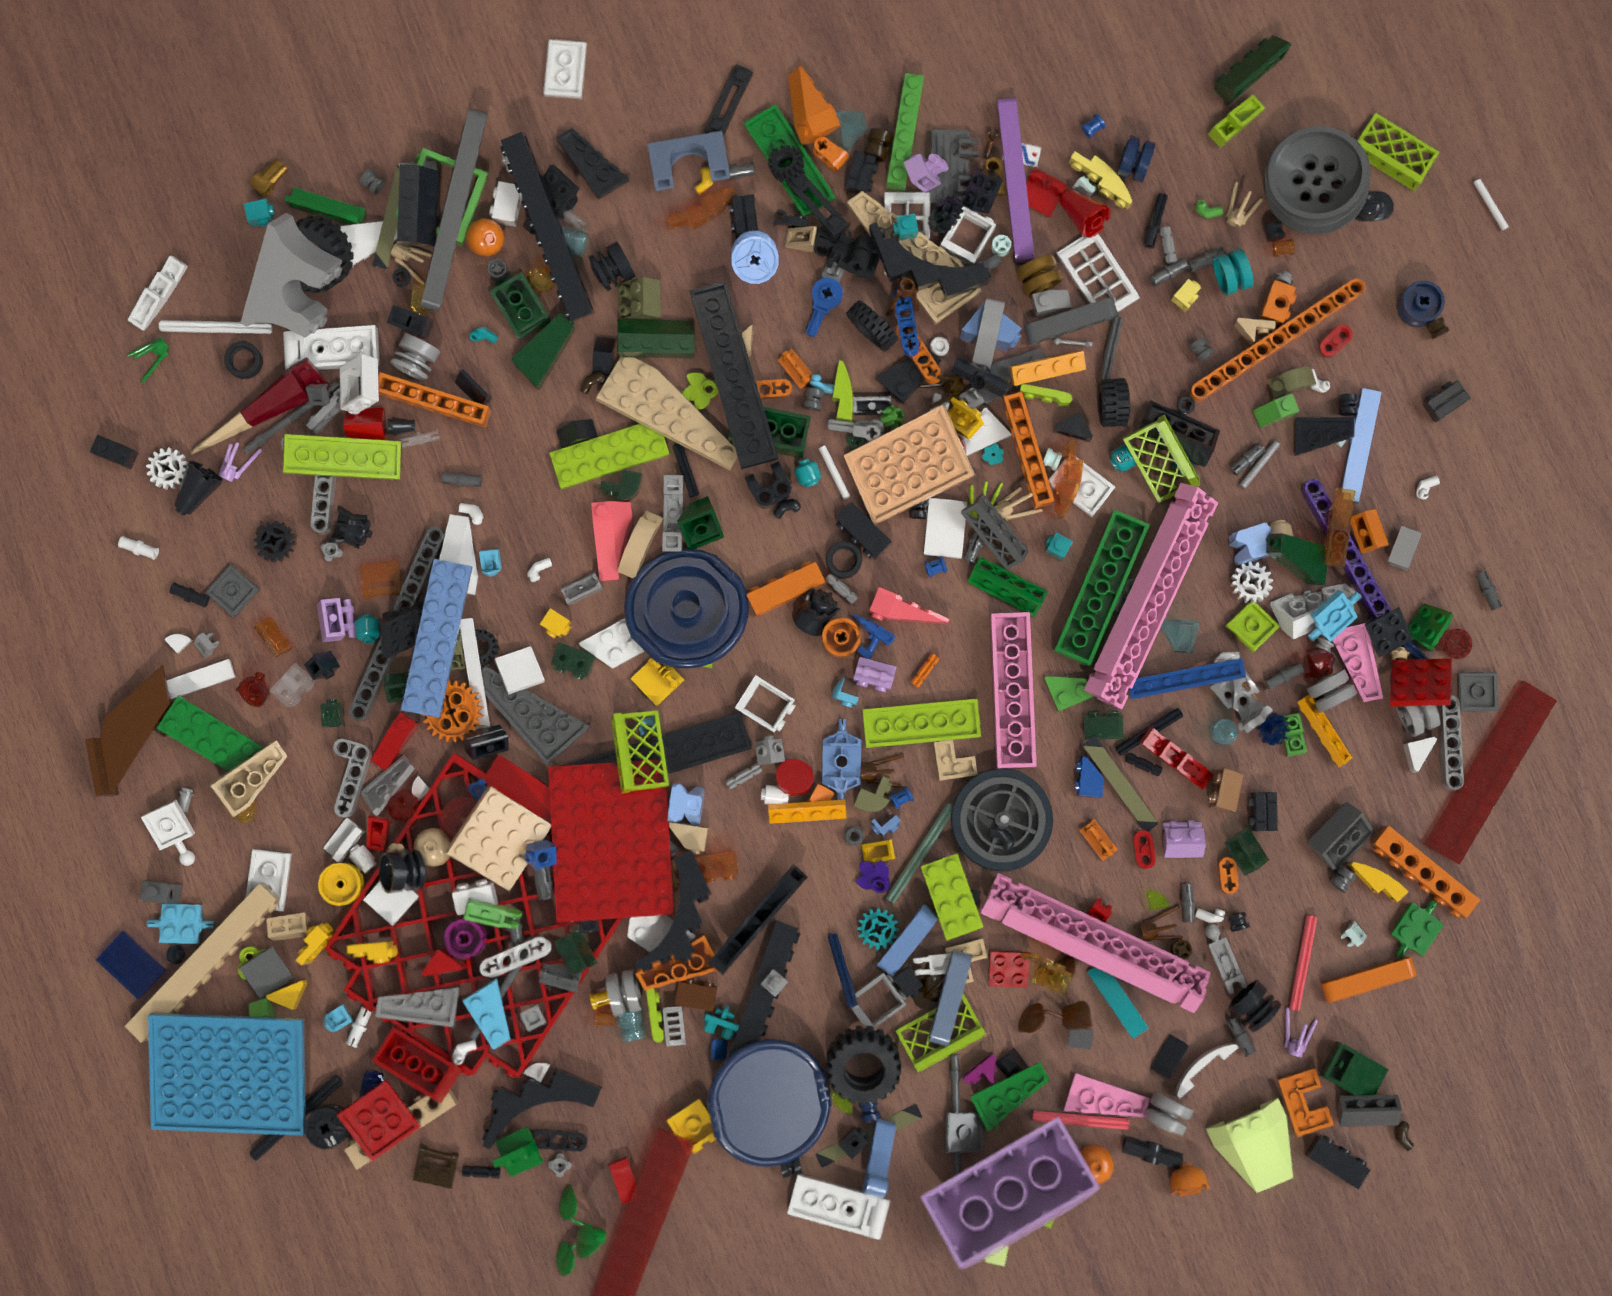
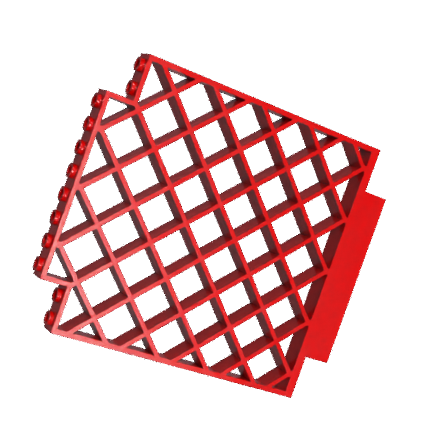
M453 753L394 843L402 844L407 837L409 850L414 849L415 842L412 828L419 819L437 816L440 829L447 833L444 814L471 809L472 811L477 802L473 801V796L467 789L468 785L472 784L470 774L485 780L486 784L551 824L549 786L502 755L497 756L488 772L485 773L463 757ZM455 763L464 768L463 771L449 774ZM464 776L469 804L443 809L439 787L446 779ZM434 797L436 811L422 814ZM549 830L545 837L546 840L552 843L551 832ZM451 856L446 861L449 878L424 883L423 888L417 890L422 919L395 923L394 926L389 923V926L363 931L359 908L363 904L365 897L379 880L378 866L324 948L328 951L327 955L334 960L340 959L344 962L343 966L351 971L356 970L343 989L347 992L346 996L353 1001L359 1000L362 1002V1007L370 1012L374 1010L376 1012L378 998H376L371 968L397 963L402 993L388 996L414 994L435 989L444 990L445 987L468 982L471 984L472 993L477 991V980L490 977L484 975L476 976L472 957L465 958L469 978L443 984L441 973L434 974L436 985L409 991L404 961L430 956L432 959L438 950L435 947L430 921L457 915V912L454 911L430 917L424 887L450 882L453 892L457 888V880L482 874L474 872L456 876ZM551 865L554 876V865ZM523 870L519 876L523 897L501 901L497 905L501 906L524 901L529 931L522 932L523 936L530 934L531 937L537 938L538 932L564 927L570 957L542 962V958L536 959V964L523 966L520 971L537 968L538 975H540L544 963L552 965L571 961L572 970L579 972L576 959L592 956L581 974L580 986L624 918L616 919L607 935L603 920H599V932L602 942L598 949L593 952L575 955L570 926L579 924L578 921L563 922L535 929L530 899L539 897L538 894H528ZM464 914L457 915L458 920L464 919ZM353 919L356 933L342 935ZM424 922L429 952L403 957L397 928ZM494 926L496 938L487 939L486 943L497 941L499 953L505 951L503 940L510 939L511 935L502 936L501 928ZM390 929L392 941H394V945H397L398 955L396 959L374 964L369 963L368 955L361 956V966L335 949L334 946L338 940L356 936L358 944H365L364 935ZM468 934L462 935L464 938L463 942L469 941ZM507 956L503 960L504 966H508ZM510 971L501 974L504 975V979L507 977ZM362 972H364L368 998L353 989ZM511 983L507 990L509 1004L504 1005L503 1009H511L516 1038L510 1039L501 1046L517 1043L521 1067L518 1070L492 1053L490 1050L492 1047L481 1031L483 1045L477 1046V1049L467 1053L484 1050V1053L474 1068L465 1062L457 1065L463 1069L461 1073L468 1077L476 1075L488 1057L492 1065L496 1067L500 1065L506 1069L505 1073L512 1078H515V1076L519 1078L575 992L569 991L549 996L547 985L540 983L543 997L516 1003ZM566 997L553 1016L550 1000ZM544 1002L548 1020L547 1027L541 1033L522 1036L517 1007ZM471 1013L457 1015L455 1020L469 1018L472 1015ZM380 1018L384 1022H392L395 1024L394 1028L402 1033L407 1032L411 1035L412 1039L420 1044L421 1042L428 1046V1049L439 1053L446 1060L453 1063L452 1054L455 1050V1043L451 1027L444 1026L448 1052L416 1030L432 1026L431 1024L408 1022L409 1025H407L403 1021ZM539 1038L526 1057L523 1041Z

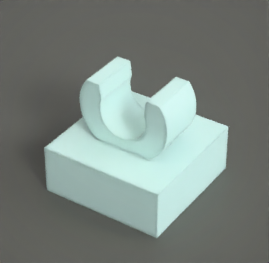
M1083 176L1071 189L1090 197L1095 192L1096 186H1092L1089 182L1090 179Z
M1356 921L1349 924L1341 936L1342 939L1347 936L1351 938L1352 941L1348 943V947L1354 944L1358 947L1364 943L1367 937Z

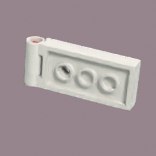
M375 325L317 329L314 334L312 333L306 338L293 331L283 332L285 371L308 357L317 370L340 369L341 366L361 354L377 358L378 366H380L378 328Z
M798 1174L787 1214L874 1239H880L891 1200L884 1197L881 1199L863 1195L860 1190ZM852 1206L853 1210L851 1212H847L846 1207Z

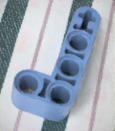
M924 903L876 966L893 977L938 920L937 912Z
M882 1119L875 1121L862 1188L863 1195L881 1199L886 1195L889 1181L887 1173L896 1129L895 1122Z

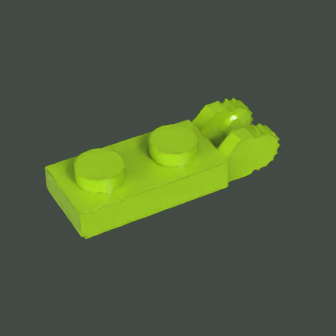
M1022 384L1019 388V392L1023 393L1024 399L1033 400V398H1040L1045 403L1056 401L1058 406H1067L1072 402V395L1063 391Z
M653 988L646 990L651 1034L654 1042L657 1043L663 1041L664 1032L659 1027V1022H662L661 1010L657 1011L656 1003H660L659 994Z

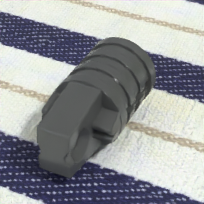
M550 866L539 869L533 868L539 900L553 898Z

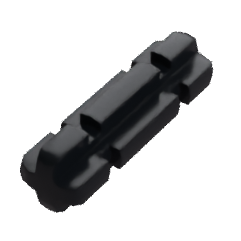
M1133 753L1127 754L1126 763L1135 764L1137 768L1151 772L1155 776H1160L1163 769L1161 766L1153 765L1152 762L1142 757H1136L1137 755Z
M463 1166L462 1168L463 1177L489 1178L491 1176V1178H499L501 1175L500 1167Z

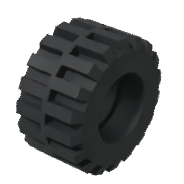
M1125 378L1101 379L1099 382L1098 414L1103 427L1127 426L1129 422L1130 394Z

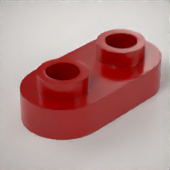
M1340 325L1335 328L1319 344L1320 354L1326 358L1333 357L1352 339V329L1347 325ZM1339 333L1344 334V339L1339 337ZM1325 346H1330L1331 351H1327Z
M1138 831L1133 836L1135 861L1140 868L1149 869L1154 866L1156 861L1153 837L1148 831ZM1141 836L1145 838L1144 844L1139 842ZM1143 856L1148 857L1147 863L1142 862Z

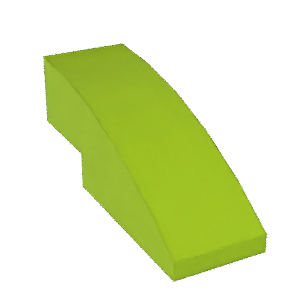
M1252 95L1214 126L1208 135L1221 148L1252 122L1265 107Z
M839 360L832 401L839 402L837 420L852 421L853 394L851 382L844 362Z

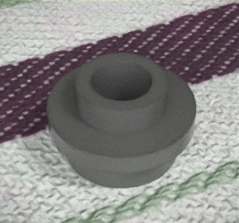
M856 826L849 827L844 833L845 841L852 846L860 844L863 840L862 830ZM852 832L857 833V839L852 840L850 834Z

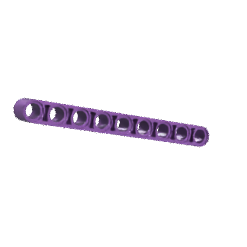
M1016 97L999 99L997 102L1016 263L1034 260L1035 257Z

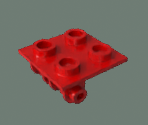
M1034 168L1026 182L1029 207L1050 218L1060 200V195L1063 194L1068 184Z
M991 951L989 954V987L1027 988L1030 952Z

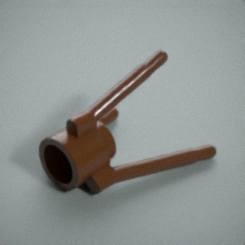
M907 277L901 280L896 296L886 316L890 315L900 296L907 298L912 295L915 311H919L918 290L915 289L913 280Z
M904 754L874 762H866V765H861V780H867V783L879 784L880 780L873 779L877 778V774L894 773L895 770H877L875 765L903 758ZM891 782V787H901V784Z
M1179 905L1151 919L1144 920V924L1140 925L1143 940L1182 939L1181 935L1155 936L1158 935L1159 931L1176 928V924L1156 927L1155 923L1151 924L1179 909Z

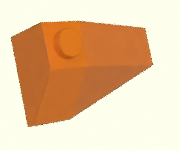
M799 66L788 75L795 129L801 144H813L817 138L828 136L841 124L835 109L825 101L823 93L815 88L814 81L804 68Z

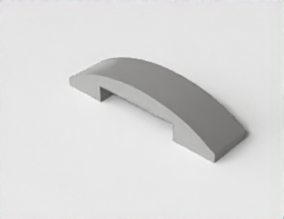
M986 298L972 364L976 366L984 365L989 369L991 368L1005 302Z
M664 475L662 552H682V532L677 520L683 513V475Z

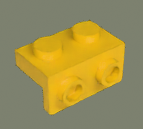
M953 397L951 402L954 406L948 411L949 417L956 432L970 440L984 425L980 417L982 414L974 407L971 409L962 399L957 400Z

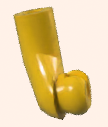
M709 167L701 169L702 182L694 187L699 195L713 185Z

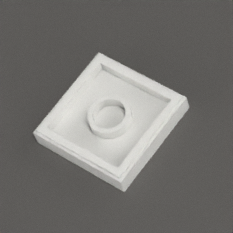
M531 646L495 658V663L508 695L545 682Z
M379 882L365 897L364 901L394 926L417 900L419 895L413 890L406 891L405 889L402 892L387 894L383 890L381 882Z

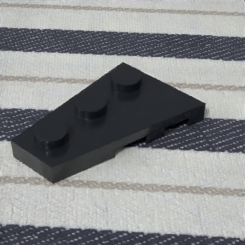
M928 349L937 365H939L941 360ZM921 356L918 359V362L921 364L928 361L926 356ZM911 357L875 378L903 404L925 380Z
M1355 417L1296 418L1295 456L1354 438Z

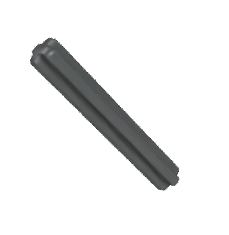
M1121 317L1112 319L1097 388L1101 379H1110L1123 322Z

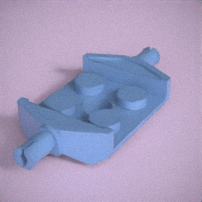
M838 719L839 731L823 739L822 784L836 791L837 800H845L846 791L861 784V740L847 733V719H843V725L842 719ZM844 756L847 759L845 767H839L836 764L838 757Z

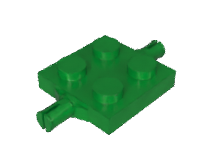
M1430 900L1425 909L1420 908L1413 902L1409 903L1389 933L1401 944L1395 953L1396 956L1402 959L1408 949L1413 950L1420 956H1424L1444 926L1432 914L1438 903Z

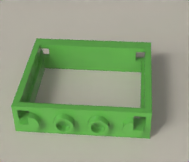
M423 148L421 153H417L414 162L419 166H424L426 158L454 168L456 160ZM475 168L473 176L478 177L464 214L456 243L459 246H463L466 230L471 224L488 178L487 172ZM398 207L395 216H398ZM436 227V237H437V236H438V232H439V228H438V227Z

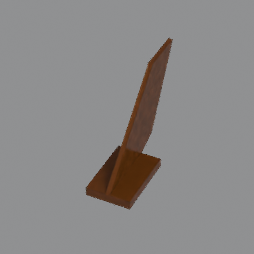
M161 665L104 717L100 738L85 739L95 797L119 795V783L170 705L164 665Z

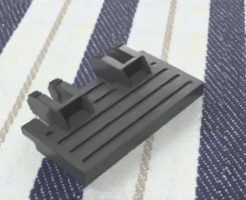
M931 130V154L939 155L941 159L947 162L949 168L946 172L938 174L941 184L930 190V205L940 204L941 199L945 200L946 196L951 197V195L957 196L961 201L963 200L964 196H960V194H965L968 187H960V183H970L973 175H969V159H960V157L973 158L978 156V151L961 150V146L978 145L979 140L969 138V130Z

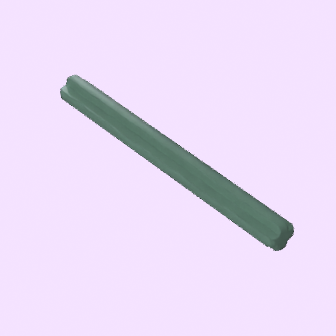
M946 804L888 893L886 899L890 902L895 903L947 824L951 817L952 804Z

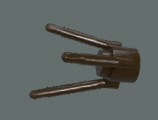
M938 375L937 379L947 381L936 384H920L919 388L944 386L945 391L951 393L932 404L930 408L933 409L953 397L960 396L959 392H962L964 389L962 378L959 376Z

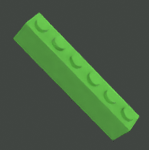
M905 73L887 179V189L905 191L908 172L904 162L911 157L924 80L922 75Z

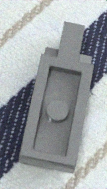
M340 388L334 392L330 403L322 406L321 410L317 414L312 415L308 420L306 426L313 433L318 434L341 410Z

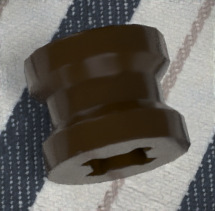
M1443 317L1426 325L1427 330H1430L1432 333V339H1436L1450 331L1445 326Z
M1179 939L1171 944V953L1181 959H1187L1192 953V946L1186 940Z

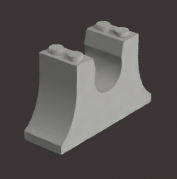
M288 213L283 214L267 225L240 324L248 327L254 323H272L306 338L326 324L328 309L318 301L307 297L301 288L300 281L308 286L320 289L340 276L342 260L311 243L299 230L293 216Z

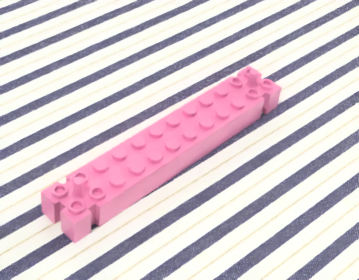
M1180 483L1174 496L1176 501H1172L1169 504L1164 520L1095 664L1094 670L1096 673L1089 675L1084 691L1097 697L1098 700L1107 705L1123 709L1128 698L1126 693L1129 688L1132 689L1207 529L1209 523L1206 521L1209 516H1213L1218 505L1217 501L1210 496H1206V493L1199 487Z
M997 873L989 888L980 912L981 914L994 920L1002 919V924L1171 1003L1179 1002L1181 1008L1195 1013L1204 1000L1205 987L1208 984L1211 972L1198 966L1192 968L1188 966V961L1021 883L1015 885L1011 883L1012 879Z

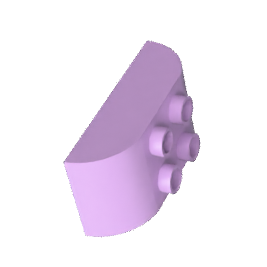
M1057 1117L922 1195L921 1199L960 1269H964L994 1255L1073 1209L1096 1193L1100 1187L1060 1118Z

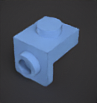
M895 815L881 827L873 818L870 827L877 835L881 833L883 836L888 831L892 834L900 827L898 823L901 820Z

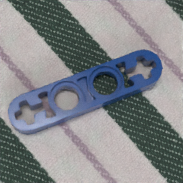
M898 289L894 292L893 298H895ZM911 296L904 298L905 304L901 305L899 297L895 310L902 350L906 356L913 357L919 352V341ZM902 311H909L910 315L903 318L900 316V313ZM905 327L913 329L910 334L903 333ZM908 340L912 341L913 349L911 350L908 347Z

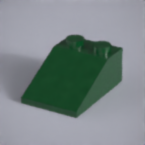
M520 268L488 287L491 296L518 339L523 338L551 321Z

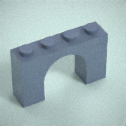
M722 131L648 143L656 191L674 188L672 167L679 158L686 155H697L704 158L709 165L712 181L730 179Z

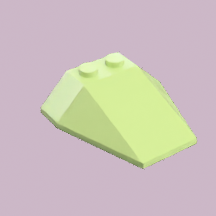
M1278 1098L1261 1104V1109L1225 1124L1222 1121L1206 1128L1217 1151L1256 1193L1293 1178L1287 1117Z

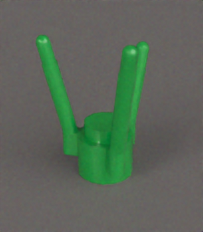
M161 336L127 354V357L135 355L134 359L143 356L151 350L156 356L160 354V357L142 378V383L147 380L160 362L169 355L166 351L170 348Z

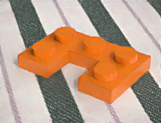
M1316 1068L1277 1079L1296 1137L1334 1125L1328 1106L1309 1111L1303 1093L1321 1088Z

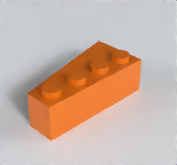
M704 932L690 941L696 953L692 955L693 959L682 963L681 961L677 962L673 955L671 956L672 960L664 964L658 962L653 965V969L643 973L642 970L638 971L636 969L635 974L644 990L717 971L708 963L715 955V952Z

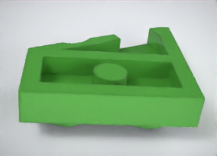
M1044 677L1058 712L1094 697L1084 691L1087 679Z

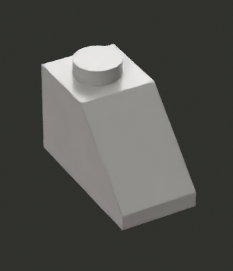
M1048 290L1033 294L1031 298L1035 318L1072 309L1068 290Z

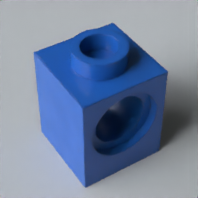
M548 840L527 844L525 860L534 869L557 864L556 846Z

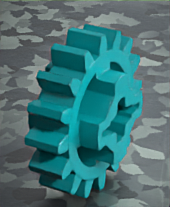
M877 908L875 913L870 909V915L864 913L865 919H859L862 927H857V930L862 931V933L858 937H864L865 939L862 943L866 944L868 942L870 949L873 945L876 946V950H879L881 945L884 949H887L886 944L893 945L891 939L898 938L894 934L895 931H899V928L894 927L898 921H892L894 915L890 914L888 916L886 909L883 913L880 912V908ZM877 916L885 917L888 921L883 923L878 920ZM871 919L872 924L870 928L865 930L867 921ZM875 924L879 926L887 925L881 930V934L877 932L869 933L875 928ZM891 928L889 937L885 939L886 930ZM872 935L878 937L879 942H874L868 937Z

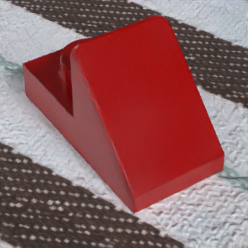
M368 816L366 848L386 851L388 831L392 824L389 819Z

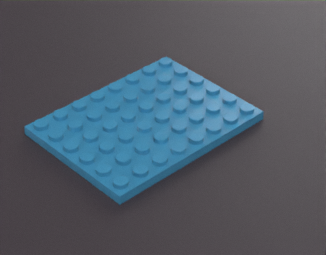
M150 1013L148 1015L151 1130L301 1136L305 1134L303 1018Z

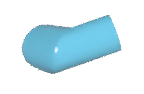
M811 375L810 385L813 388L820 389L824 393L833 394L835 385L820 382V375Z

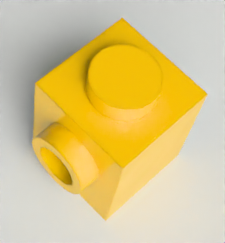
M551 608L540 623L542 627L547 629L545 633L554 639L556 636L562 638L563 635L567 636L572 628L570 626L571 622Z

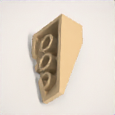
M274 741L218 777L209 786L230 814L235 817L253 803L256 796L287 758V755L279 743Z

